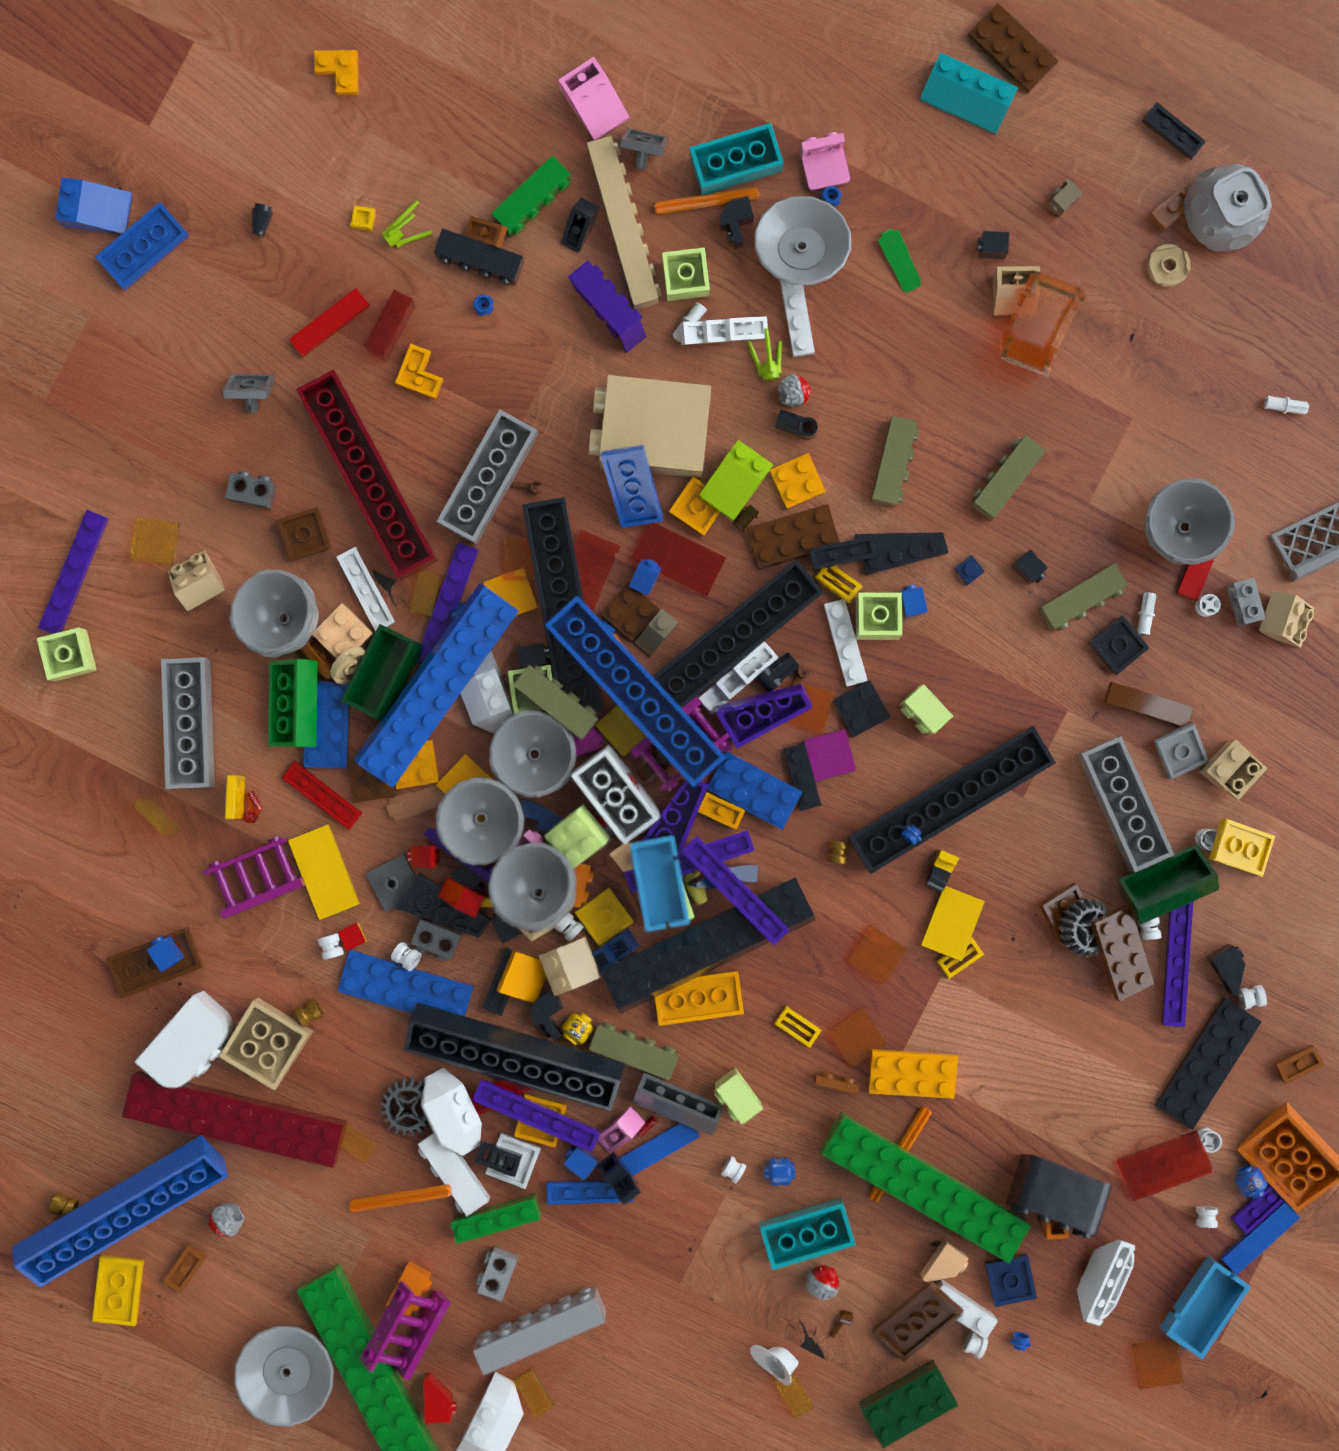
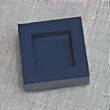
M972 555L954 568L966 585H969L985 572Z

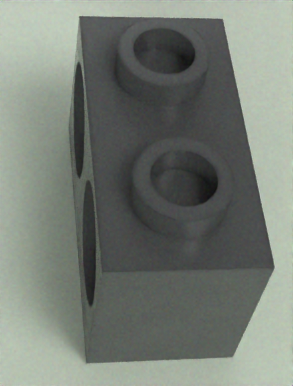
M238 471L237 474L230 473L225 495L226 499L232 502L272 509L277 485L271 481L270 477L259 475L258 478L250 477V473ZM245 482V489L242 492H237V485ZM265 486V495L258 496V489Z
M422 918L419 921L411 944L419 952L427 953V951L435 953L436 958L447 961V959L454 957L462 933ZM423 931L431 934V941L429 943L422 941L421 933ZM442 939H448L451 942L450 950L442 949Z

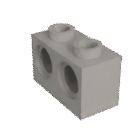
M1255 578L1226 585L1237 627L1266 619Z
M494 1247L493 1252L488 1251L484 1264L487 1265L485 1273L480 1272L476 1285L480 1286L477 1293L502 1302L519 1255L498 1247ZM496 1259H503L506 1265L498 1267L494 1261ZM487 1280H496L498 1286L494 1288L489 1287Z

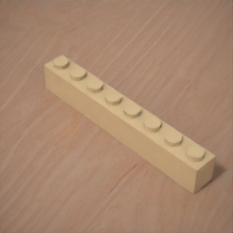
M612 136L587 142L588 153L633 308L638 310L659 304L658 297L661 296L659 285L654 284L652 278L656 276L652 263L648 264L646 256H650L647 243L643 244L641 236L644 233L641 223H637L635 216L638 215L635 202H630L629 196L632 195L629 182L625 183L623 176L626 175L624 163H619L617 157L620 155L618 143H613Z

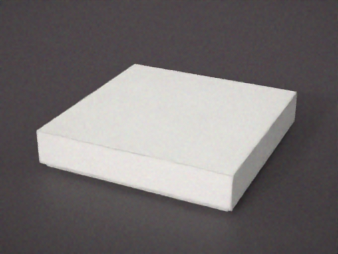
M501 1132L496 1145L523 1154L516 1176L514 1178L489 1167L485 1174L526 1189L541 1147ZM495 1151L491 1159V1162L494 1163L498 1154ZM505 1155L501 1156L499 1162L500 1165L504 1164L506 1158ZM509 1159L507 1167H512L514 1159Z

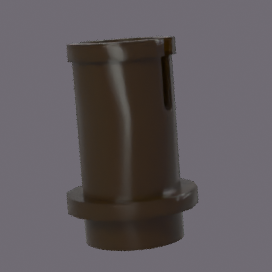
M751 504L748 507L745 506L744 512L733 522L742 532H744L745 528L754 518H758L759 511Z

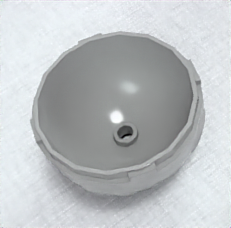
M1240 164L1222 165L1205 170L1192 183L1183 202L1185 204L1184 214L1189 230L1199 242L1207 246V249L1216 252H1230L1249 245L1263 231L1269 220L1272 208L1267 184L1264 183L1255 170ZM1236 196L1241 199V202L1237 201Z
M1198 478L1182 479L1167 484L1150 502L1144 523V530L1149 545L1169 562L1181 565L1204 563L1218 556L1232 538L1235 527L1234 514L1227 497L1216 486ZM1182 524L1187 525V531L1181 529Z
M267 569L256 572V575L249 578L237 591L232 604L231 616L229 617L232 629L247 648L261 656L279 657L299 650L308 642L316 630L319 610L314 592L302 578L282 570ZM284 616H287L286 622H283Z
M526 710L507 718L495 731L489 748L490 765L498 781L507 786L512 792L526 797H540L562 788L570 779L576 760V747L569 729L549 713L538 710ZM537 750L539 752V756L537 758H533L531 756L532 751Z
M473 778L458 783L445 794L436 814V831L441 843L454 857L462 862L473 865H485L497 861L506 851L515 848L520 840L524 825V816L517 795L499 781L488 778ZM480 814L484 815L485 821L479 822L477 816Z
M537 843L517 846L510 851H506L498 859L492 871L489 883L491 904L495 912L511 926L533 932L546 930L556 926L572 909L575 902L577 879L569 861L559 850L546 844ZM538 891H543L540 897L536 896Z

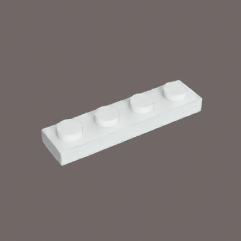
M780 280L793 358L813 355L815 351L803 285H792Z
M354 547L337 556L374 630H377L379 624L387 628L395 624L396 622L357 548Z
M842 599L824 604L846 687L868 681L845 600Z

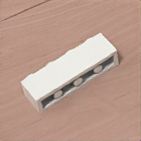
M434 1132L419 1142L418 1146L420 1148H418V1151L424 1159H428L432 1166L430 1168L433 1174L442 1179L444 1182L442 1185L449 1184L451 1186L452 1196L456 1200L455 1206L460 1213L464 1212L468 1216L489 1201V1194L463 1156L440 1146Z

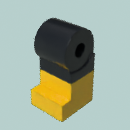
M938 850L929 870L925 886L942 893L959 858L945 851Z

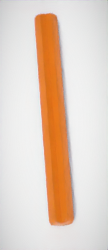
M757 187L658 201L655 202L654 206L656 214H665L725 205L732 200L745 196L749 197V201L757 200L759 192Z
M924 1106L920 1108L898 1145L908 1151L910 1150L931 1115V1111ZM874 1185L868 1194L869 1199L878 1202L884 1190Z
M449 1184L353 1199L349 1202L351 1212L446 1198L452 1194V1190Z

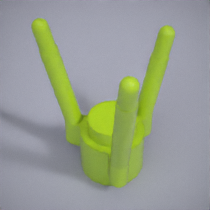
M416 200L382 232L391 247L396 244L399 248L406 243L432 234L430 230L403 240L401 239L404 235L400 229L412 220L415 215L411 214L407 218L405 217L419 204V201Z
M765 328L767 362L763 363V367H761L751 341H747V344L757 367L758 377L762 376L763 381L779 379V374L782 373V342H778L775 364V361H772L768 328Z

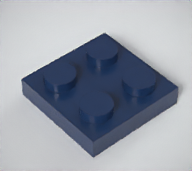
M1027 1254L1013 1256L1010 1263L1002 1259L984 1262L994 1307L1037 1299Z

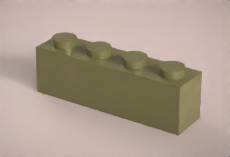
M896 416L891 417L870 502L894 508L898 505V502L902 503L904 490H901L903 482H907L910 471L906 467L908 461L912 462L914 449H911L913 441H917L920 430L916 428V421Z
M1027 435L1022 439L1017 438L1010 447L1013 449L1009 456L1005 454L997 464L1000 466L996 473L992 471L986 478L985 482L987 485L983 490L979 488L972 496V499L975 501L971 506L990 521L997 516L1046 452V449Z
M1114 563L1038 608V611L1050 631L1057 628L1059 632L1069 626L1068 621L1074 617L1076 620H1079L1088 614L1086 610L1094 607L1096 610L1106 604V598L1112 596L1114 599L1123 594V588L1128 586Z
M529 665L513 686L583 740L598 721L595 717L597 712L588 705L585 708L579 705L580 699L571 692L568 695L561 690L563 685L554 678L551 681L545 678L546 672L539 666L535 665L533 668Z
M606 1021L603 1024H598L589 1050L670 1081L679 1058V1053H676L674 1047L664 1045V1047L658 1046L656 1041L651 1038L644 1037V1039L635 1037L636 1033L624 1029L623 1032L615 1029L616 1025Z

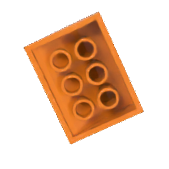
M1288 1102L1269 1114L1237 1147V1151L1253 1167H1258L1261 1170L1265 1180L1296 1212L1302 1210L1339 1183V1156Z

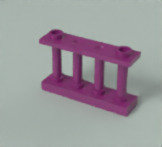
M696 696L682 710L691 718L694 717L713 740L714 745L721 750L728 744L726 739L730 736L726 733L723 737H720L701 714L699 706L702 702ZM646 737L632 748L630 753L634 758L638 756L641 759L644 758L664 782L660 790L663 792L667 789L669 792L678 785L676 780L682 774L679 772L672 778L667 774L650 753L651 749L649 747L653 743Z
M280 835L268 840V845L224 863H221V860L208 865L209 869L203 871L205 875L214 873L226 902V909L220 911L223 919L305 886L302 877L297 878L296 875L294 876L283 850L282 844L288 842V837L281 839ZM274 848L286 878L284 880L285 884L279 887L277 884H274L262 852ZM253 856L266 886L264 888L265 893L260 895L254 892L242 863L243 860ZM234 865L246 894L244 896L245 901L238 903L237 900L234 901L222 869Z
M401 1281L364 1349L360 1361L371 1372H373L378 1362L394 1365L393 1367L402 1378L410 1380L451 1302L438 1290H433L429 1299L416 1296L407 1284ZM409 1303L424 1307L419 1318L404 1315ZM398 1323L414 1326L409 1337L393 1334ZM388 1342L404 1346L398 1357L383 1354Z

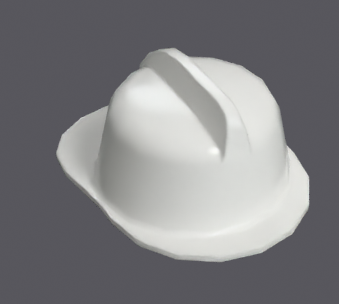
M753 1345L750 1348L753 1359L781 1383L790 1385L791 1374L798 1366V1360L783 1347H773L767 1350L762 1346Z

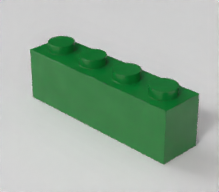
M552 155L491 213L493 220L497 224L508 227L506 234L510 238L514 234H520L525 228L524 225L529 220L533 221L540 214L539 210L545 205L549 206L555 200V195L558 192H563L570 186L571 173Z
M535 1193L474 1211L468 1216L463 1214L453 1217L450 1224L456 1244H460L538 1221L542 1213Z

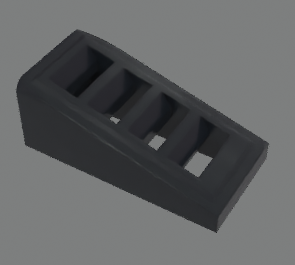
M482 1141L475 1162L515 1178L523 1154ZM486 1148L490 1149L487 1160L483 1159ZM494 1151L498 1153L495 1163L491 1162ZM505 1155L506 1158L504 1164L500 1165L499 1162L501 1156ZM510 1158L514 1159L511 1168L507 1167Z

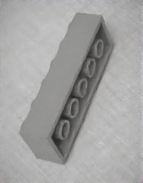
M499 409L440 514L437 523L477 545L539 435L537 429Z
M204 657L161 659L165 789L215 787L211 659Z
M1122 736L1111 738L1077 753V757L1128 871L1138 872L1174 856V852Z
M585 1287L578 1292V1295L573 1297L567 1295L559 1299V1303L555 1305L546 1304L532 1315L530 1312L525 1313L518 1318V1321L513 1323L507 1321L501 1324L499 1329L495 1331L486 1330L479 1334L473 1352L483 1375L605 1323L606 1309L597 1287Z

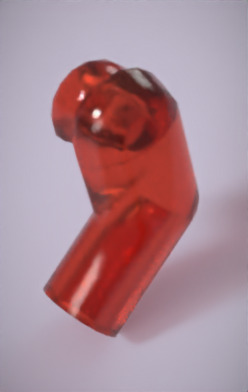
M251 791L244 795L249 804L247 812L243 815L246 823H255L262 811V805L254 791Z

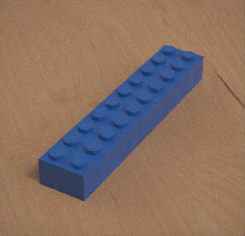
M479 583L354 758L356 763L391 787H394L519 610Z
M578 596L545 625L693 787L726 758Z
M202 1135L12 1246L14 1267L41 1288L227 1178L228 1172L225 1158Z

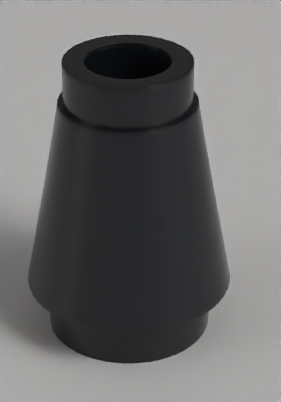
M255 203L254 208H252V234L265 237L273 215L271 206Z

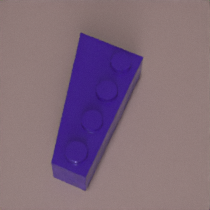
M587 260L568 276L571 285L589 307L594 306L592 309L600 321L606 320L605 324L615 339L617 337L620 338L623 349L628 353L647 337L640 321L642 316L635 308L631 310L628 306L629 302L623 294L618 295L615 292L616 287L609 279L605 280L602 277L603 273L597 265L592 266Z
M801 683L716 706V714L736 748H739L813 708L810 697Z
M685 780L642 841L673 835L677 854L681 853L708 784L700 781L693 787Z

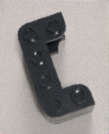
M1022 1154L1006 1204L1011 1205V1210L1026 1215H1029L1030 1212L1038 1215L1037 1219L1050 1223V1220L1058 1222L1057 1227L1067 1231L1072 1229L1071 1234L1091 1239V1236L1096 1237L1112 1185L1033 1154Z

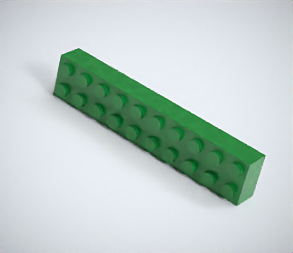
M840 1112L819 1148L825 1157L1008 1263L1012 1260L1031 1227L1025 1218L843 1112Z
M338 1264L301 1284L297 1293L381 1451H439L397 1370L393 1367L394 1365L378 1362L373 1372H371L360 1361V1357L375 1329L341 1265Z

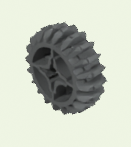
M1075 900V904H1069V911H1063L1065 917L1060 918L1063 924L1058 927L1062 930L1059 937L1064 939L1062 944L1067 947V950L1077 956H1098L1099 948L1090 922L1110 911L1097 900Z
M414 1077L410 1079L409 1084L406 1078L402 1079V1085L396 1080L394 1081V1087L390 1085L387 1087L389 1093L384 1092L382 1094V1097L386 1100L380 1101L379 1105L386 1108L381 1109L379 1113L387 1115L382 1121L387 1122L389 1120L390 1124L387 1128L391 1129L395 1126V1134H398L401 1129L403 1130L402 1136L405 1137L409 1130L410 1135L413 1137L416 1134V1129L422 1134L424 1132L423 1126L427 1129L430 1128L426 1115L423 1117L418 1108V1102L422 1098L424 1089L421 1087L423 1080H420L417 1085L415 1084ZM404 1090H410L416 1092L417 1094L414 1097L409 1098L406 1097L404 1094L401 1095L399 1092ZM393 1098L397 1100L396 1103L400 1108L396 1116L392 1110ZM414 1100H416L411 1110H406L405 1113L402 1114L406 1107L405 1103H407L408 1105V1103H412ZM408 1116L413 1120L417 1119L418 1122L404 1123L400 1120Z

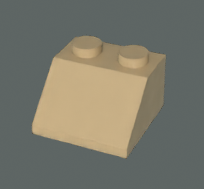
M586 937L553 948L539 955L554 996L578 988L601 977Z

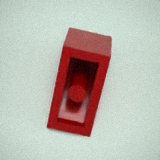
M412 845L411 850H408V863H411V867L417 868L439 867L440 847L438 845Z
M448 877L438 897L456 909L476 917L487 896Z
M427 1372L424 1378L425 1423H451L453 1415H457V1401H453V1393L431 1372Z

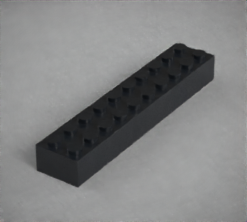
M565 497L523 504V513L554 679L563 685L561 690L568 695L571 692L580 699L578 704L583 708L588 705L594 711L604 710L600 685L545 626L576 596L584 602Z
M796 559L652 677L682 709L824 592Z
M1030 726L846 837L867 872L872 874L1054 765L1056 762L1036 728ZM913 825L921 832L919 836L921 841H917L915 845L909 843L901 834L905 830V826L910 827Z
M796 877L757 895L764 905L789 929L786 934L816 920ZM734 906L601 970V973L617 1009L624 1013L768 944L770 941Z
M418 1002L409 1021L403 1051L608 1111H612L625 1063Z

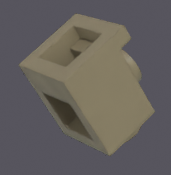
M1067 178L1063 185L1051 195L1053 199L1047 206L1052 213L1058 214L1061 217L1078 201L1083 193Z

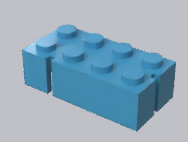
M674 836L630 843L646 932L666 928L665 922L668 921L670 927L690 924L678 859L673 860V856H677Z
M1207 1255L1174 1304L1173 1308L1176 1311L1168 1313L1160 1328L1167 1336L1203 1359L1251 1286Z

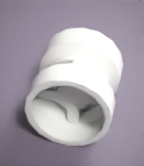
M1199 830L1195 835L1197 846L1203 850H1212L1217 830Z
M568 912L554 928L558 932H562L565 935V939L571 942L584 926L580 922L576 923L573 920V916Z
M1159 917L1142 925L1137 921L1141 929L1139 932L1141 940L1162 938L1161 931L1158 929Z
M338 933L317 939L319 946L323 949L321 953L323 960L344 954L342 947L338 943L340 940Z
M401 942L394 949L391 960L403 964V968L411 971L419 963L422 954L415 949H410L407 943Z
M1262 985L1253 986L1252 989H1240L1238 997L1244 1010L1251 1009L1253 1006L1262 1007L1267 1005V997Z
M1202 1127L1195 1133L1196 1144L1206 1152L1214 1153L1221 1148L1222 1139L1212 1129Z

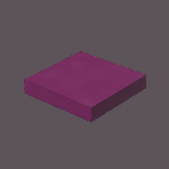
M845 729L804 740L815 782L856 771Z

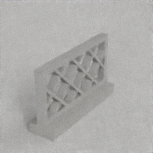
M1339 502L1270 536L1290 571L1289 577L1292 582L1339 561V545L1327 544L1329 534L1339 536V532L1331 530L1333 521H1339V517L1335 516L1339 508ZM1322 516L1330 519L1328 528L1316 525L1319 517ZM1303 525L1311 528L1309 538L1297 534L1300 526ZM1315 529L1326 532L1323 542L1312 539ZM1282 535L1292 537L1290 547L1282 545L1278 537ZM1295 539L1307 542L1305 551L1293 548ZM1310 543L1322 546L1320 554L1308 553ZM1291 552L1303 556L1301 563L1295 566L1290 560Z

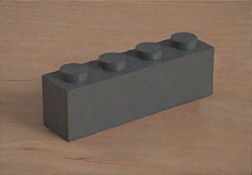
M646 1073L643 1074L632 1102L710 1136L713 1135L724 1109V1106Z

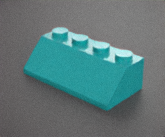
M940 52L919 100L996 135L1018 87Z

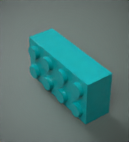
M771 123L689 147V158L701 195L773 175L783 170L784 162Z
M841 1198L759 1222L772 1270L856 1245Z

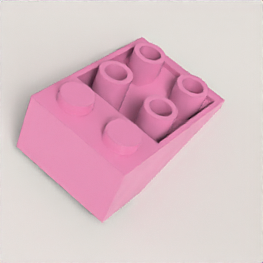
M592 57L558 80L560 91L593 140H598L630 119L595 57Z

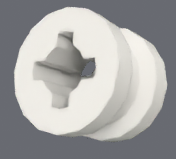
M1213 594L1201 596L1195 602V611L1203 617L1214 615L1220 609V600Z
M731 1156L724 1165L720 1175L728 1176L736 1184L743 1175L746 1165L736 1162V1158Z
M1196 1206L1195 1212L1198 1214V1218L1195 1220L1196 1226L1203 1228L1218 1227V1221L1216 1220L1218 1208Z
M970 1331L963 1343L962 1350L965 1353H972L975 1358L980 1359L986 1351L988 1339L980 1338L975 1332Z

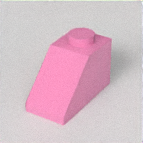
M630 1107L600 1133L598 1141L609 1153H612L632 1139L645 1122Z

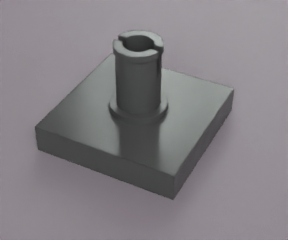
M627 128L621 139L620 147L636 150L634 167L647 169L649 153L662 156L667 147L669 137Z
M231 374L223 389L224 398L244 399L245 412L250 413V409L252 413L258 412L257 399L268 398L275 384L274 375Z
M405 854L366 873L385 912L396 907L416 878V874L411 864L408 863Z

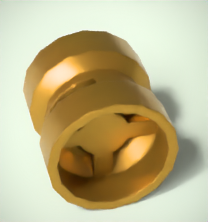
M829 840L828 847L831 851L827 857V862L848 864L849 857L846 851L850 848V842Z
M315 998L308 1000L305 1006L300 1005L294 1008L296 1017L303 1027L311 1024V1021L314 1019L318 1020L324 1017V1012Z
M58 1191L49 1206V1212L52 1214H62L63 1217L77 1209L79 1199L74 1197L68 1199L64 1193Z

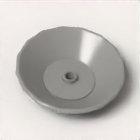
M793 196L776 202L762 214L755 229V251L762 266L775 278L792 285H814L831 279L844 267L851 252V231L844 216L830 203L814 197ZM803 246L805 249L801 250L798 247Z
M275 1326L257 1333L244 1345L235 1363L234 1385L240 1402L253 1417L272 1426H293L310 1420L324 1407L333 1388L334 1368L327 1349L314 1335L298 1327ZM284 1369H289L290 1374H285Z

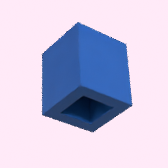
M642 559L629 587L648 596L662 568L653 560Z
M916 584L903 587L904 591L900 593H902L904 618L927 613L928 609L923 588H916Z
M171 936L166 938L158 937L151 942L152 947L147 949V952L161 972L184 959Z
M571 1146L564 1155L566 1158L564 1165L583 1180L587 1178L598 1164V1159L594 1155L578 1146L575 1148Z

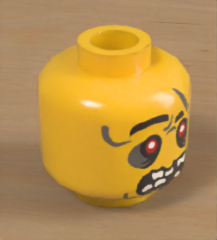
M572 1013L562 1026V1036L575 1046L577 1043L584 1044L593 1032V1026L590 1024L592 1019L584 1013L580 1015Z

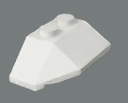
M491 650L462 690L461 695L472 724L495 733L507 718L514 715V711Z
M441 1068L426 1076L421 1106L439 1145L456 1152L460 1156L480 1146L481 1121L463 1083L445 1068Z
M1118 1239L1094 1250L1077 1288L1084 1321L1100 1326L1103 1323V1319L1116 1307L1134 1267L1135 1245Z
M497 1372L494 1373L456 1451L506 1450L523 1416L515 1381Z

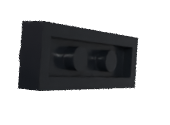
M1158 102L1154 104L1142 119L1144 124L1190 160L1206 143L1203 138Z
M873 536L809 549L813 571L877 558Z
M805 743L785 748L784 753L793 786L803 792L798 800L800 811L821 806Z
M508 947L505 949L482 1006L483 1009L500 1016L503 1015L510 998L509 995L497 991L513 949Z

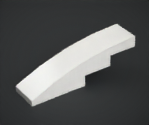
M767 316L680 323L681 345L765 339L764 329L768 328Z
M763 642L699 697L702 702L701 705L710 715H713L716 712V706L727 703L779 657L766 642Z

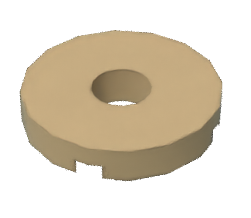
M1175 244L1159 246L1151 253L1147 261V272L1150 279L1162 287L1179 285L1190 271L1188 254ZM1164 261H1171L1174 269L1172 271L1166 270L1164 268Z
M353 647L343 652L332 665L330 670L331 677L338 684L350 683L366 651L362 647Z

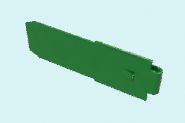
M891 228L881 233L882 238L878 239V242L902 290L908 293L920 287L921 278L912 262L899 230L893 231Z

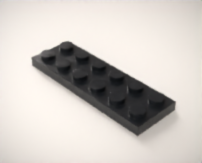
M1223 997L1154 1106L1193 1130L1262 1021Z

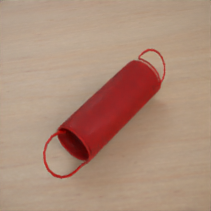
M651 1116L637 1133L640 1137L645 1135L658 1122L656 1118Z

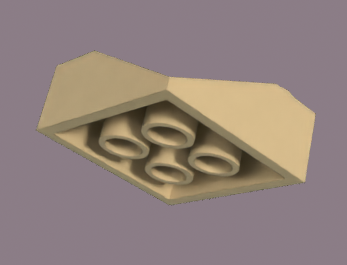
M257 998L250 1004L219 1057L271 1089L276 1090L304 1048L313 1030L307 1026L303 1027L297 1020L262 999Z

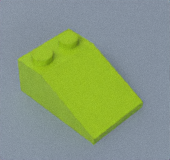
M738 440L698 497L734 521L766 478L773 464Z

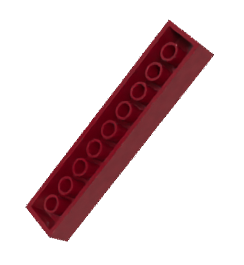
M333 369L297 388L296 391L396 577L402 581L437 562L438 559L336 371Z
M143 1071L132 1074L122 1113L123 1118L198 1136L202 1135L206 1138L331 1168L338 1162L347 1120L189 1082L179 1087H165L147 1072Z

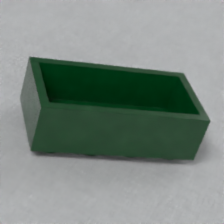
M379 624L341 701L381 721L401 694L425 646Z
M1197 844L1138 872H1132L1118 879L1120 894L1126 904L1131 907L1132 913L1140 925L1219 890L1218 874Z
M934 1359L859 1401L861 1411L882 1448L889 1446L959 1406Z

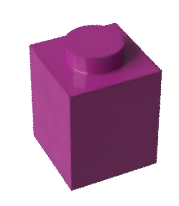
M595 728L591 729L583 740L575 734L572 735L576 747V756L602 749L601 744H604L601 731L596 732Z

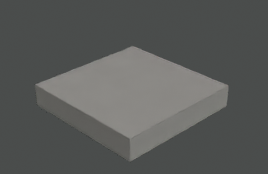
M1194 723L1187 724L1153 740L1167 777L1170 780L1209 762Z

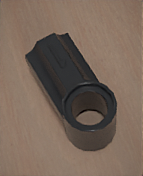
M782 409L775 424V428L801 436L805 440L813 439L818 431L815 419L803 417ZM805 424H811L814 430L811 433H805L802 427Z
M787 652L771 667L768 666L755 679L767 692H771L782 684L783 680L800 665Z

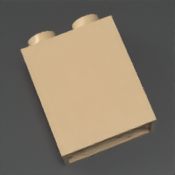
M608 375L607 388H595L593 412L603 413L604 418L602 430L591 429L589 455L599 456L600 468H604L600 457L602 451L644 445L651 473L702 478L711 386Z

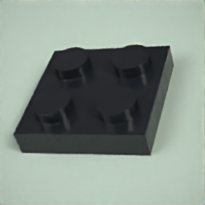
M1123 615L1088 642L1115 676L1150 648Z
M871 680L832 700L852 738L891 718Z

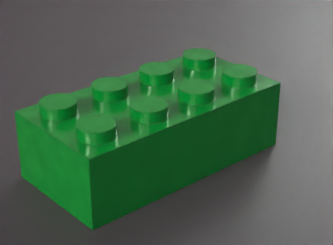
M301 659L269 661L268 747H316L317 661Z

